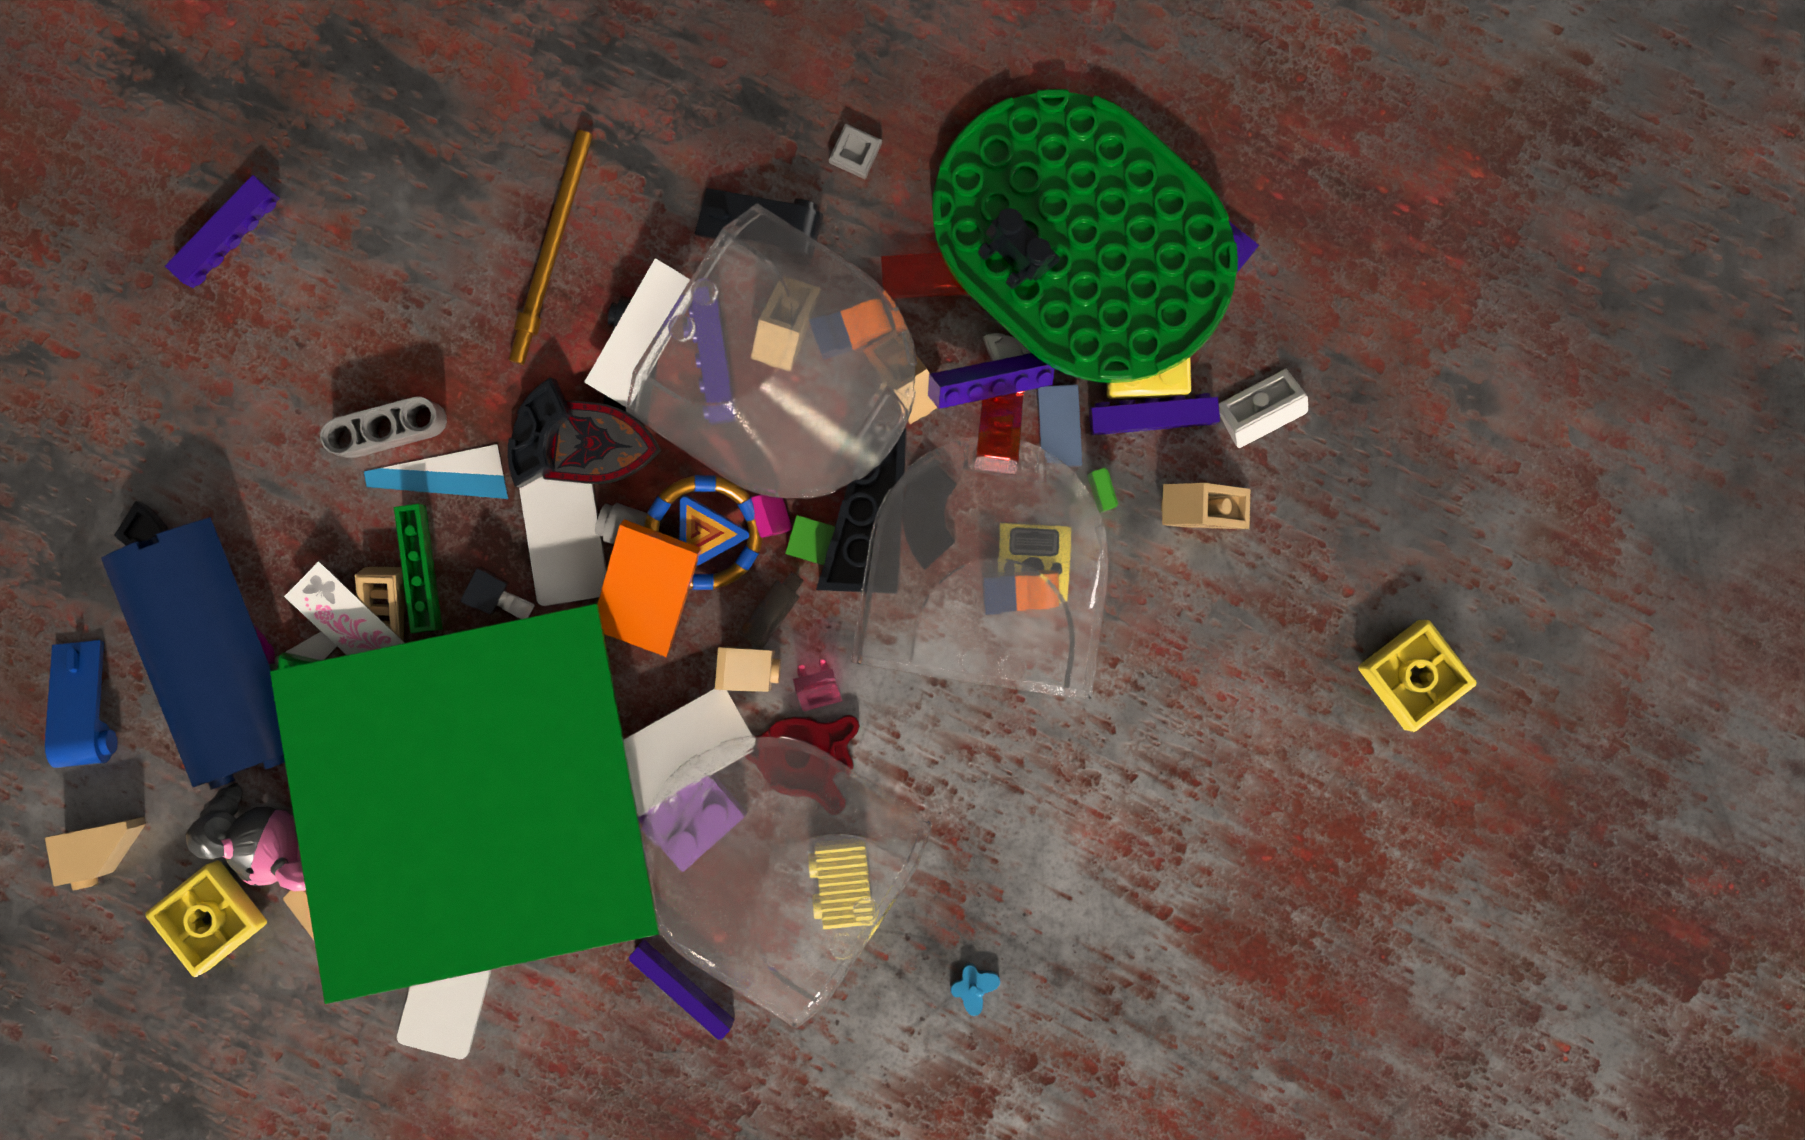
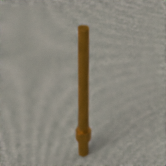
M577 130L523 312H518L514 329L517 332L508 360L517 364H525L533 335H538L542 320L538 317L593 137L592 134L583 130Z

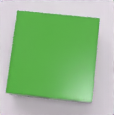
M1102 468L1090 472L1087 476L1098 512L1102 513L1116 508L1118 501L1108 469Z
M797 515L785 554L824 565L835 526Z

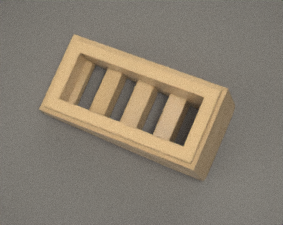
M402 567L363 568L355 574L357 598L375 615L390 616V621L382 622L404 641L405 588ZM374 583H385L387 588H376ZM373 599H388L389 604H373Z

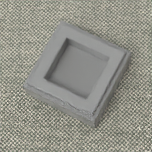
M845 123L831 153L829 163L866 180L880 150L882 140Z

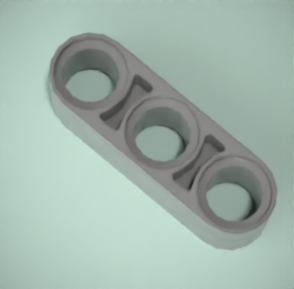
M412 397L329 420L321 429L320 441L323 447L330 453L346 458H358L435 437L445 429L447 415L439 404L423 397ZM428 407L431 412V419L426 426L418 427L416 416L421 409ZM389 418L391 422L390 433L380 438L377 433L378 424L383 419ZM349 428L352 433V439L350 444L342 449L338 438L343 430Z

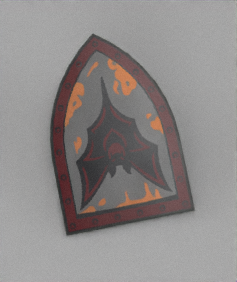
M566 400L572 416L560 425L553 438L551 455L555 470L544 475L543 479L584 484L612 483L631 476L644 468L657 456L661 449L649 430L629 413L607 404Z

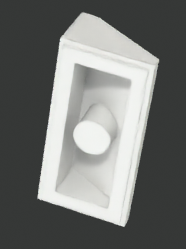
M1287 368L1219 403L1220 417L1238 448L1255 441L1308 412V396Z

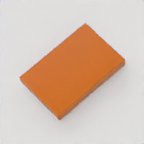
M624 519L619 525L598 600L604 634L667 657L673 644L702 548Z

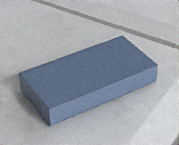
M1078 385L1037 388L1041 468L1081 467L1082 447Z

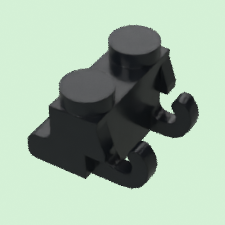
M1007 208L1002 210L999 216L991 222L986 235L991 240L994 238L990 245L987 242L984 243L979 249L978 255L983 260H986L998 252L1018 273L1013 272L1006 280V284L1011 289H1014L1026 279L1030 281L1032 279L1038 280L1059 262L1060 257L1051 249L1050 244L1045 239L1039 238L1026 225L1027 223L1023 220L1020 212Z

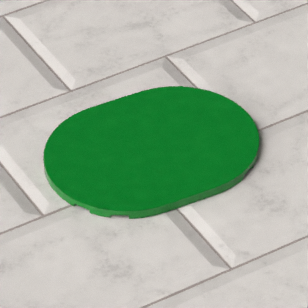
M1068 89L1038 90L1037 93L1014 99L1010 97L992 105L969 122L948 148L939 167L940 170L936 179L932 203L934 231L941 255L949 271L963 289L1038 359L1067 375L1084 380L1105 383L1133 382L1162 374L1178 366L1198 351L1213 335L1230 304L1238 268L1237 244L1228 221L1229 216L1210 185L1128 111L1096 95L1090 97L1071 93ZM1007 208L1020 212L1023 220L1027 223L1026 225L1039 238L1045 239L1050 244L1051 249L1060 257L1059 262L1038 280L1032 279L1030 281L1026 279L1014 289H1011L1006 284V280L1013 272L1018 273L998 252L986 260H983L978 255V251L984 243L987 242L990 245L994 238L991 240L986 235L991 222L999 216L1002 210Z

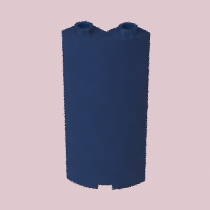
M211 517L156 534V537L142 542H134L101 557L192 787L208 783L212 790L235 781L233 773L259 763H263L265 770L284 763L270 675L271 668Z

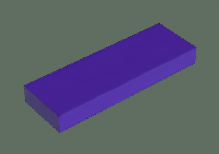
M645 939L628 957L632 964L715 1038L722 1040L731 1030L735 1019Z

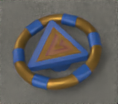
M694 475L674 482L656 497L647 512L644 527L659 532L660 521L672 502L679 498V540L702 548L696 567L748 539L747 544L733 565L715 574H694L689 589H717L736 581L750 569L759 555L763 538L759 536L756 526L752 497L743 488L728 479L715 475ZM692 491H717L727 495L737 503L747 521L748 530L685 494Z

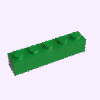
M412 504L394 507L410 633L443 630L426 505Z

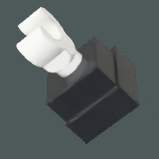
M483 567L476 569L460 602L490 615L499 606L518 618L525 619L529 617L534 607L533 603L505 592L509 582L495 576V573Z

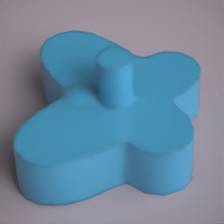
M967 963L963 966L961 980L952 982L950 990L954 997L962 998L964 1007L971 1016H977L983 1009V995L997 989L1000 985V978L994 971H978L974 964Z

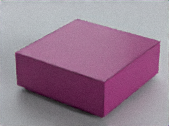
M781 491L752 497L755 512L754 518L761 538L783 534L793 529Z

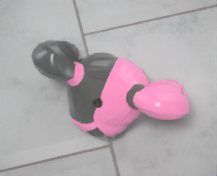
M236 783L220 789L214 798L204 805L203 810L200 812V817L193 822L186 833L189 851L198 858L203 859L226 858L229 866L244 882L250 885L263 886L278 881L281 887L294 892L306 890L294 817L285 810H277L266 806L255 807L236 819L234 815L238 812V806L242 799V790Z

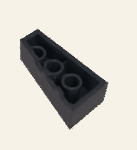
M864 427L816 590L900 594L907 445L906 428Z

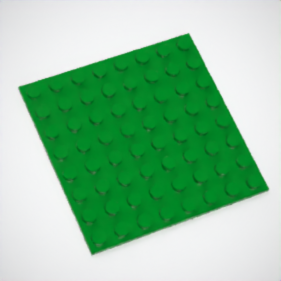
M598 604L270 671L325 1004L660 934Z

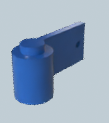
M101 640L52 645L45 753L49 764L53 768L107 763L112 754L117 750L118 741L116 733L110 730L106 723L99 720L104 642Z

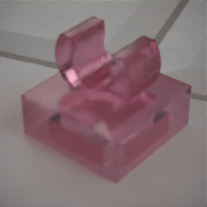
M824 659L819 660L821 670L818 673L807 675L804 665L798 666L797 673L799 678L793 679L803 712L842 702L834 671L829 669Z

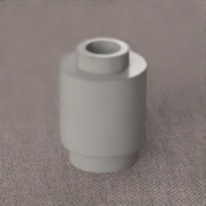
M615 503L614 506L604 504L596 522L595 534L603 536V541L614 544L619 525L624 519L644 526L647 513L619 503Z

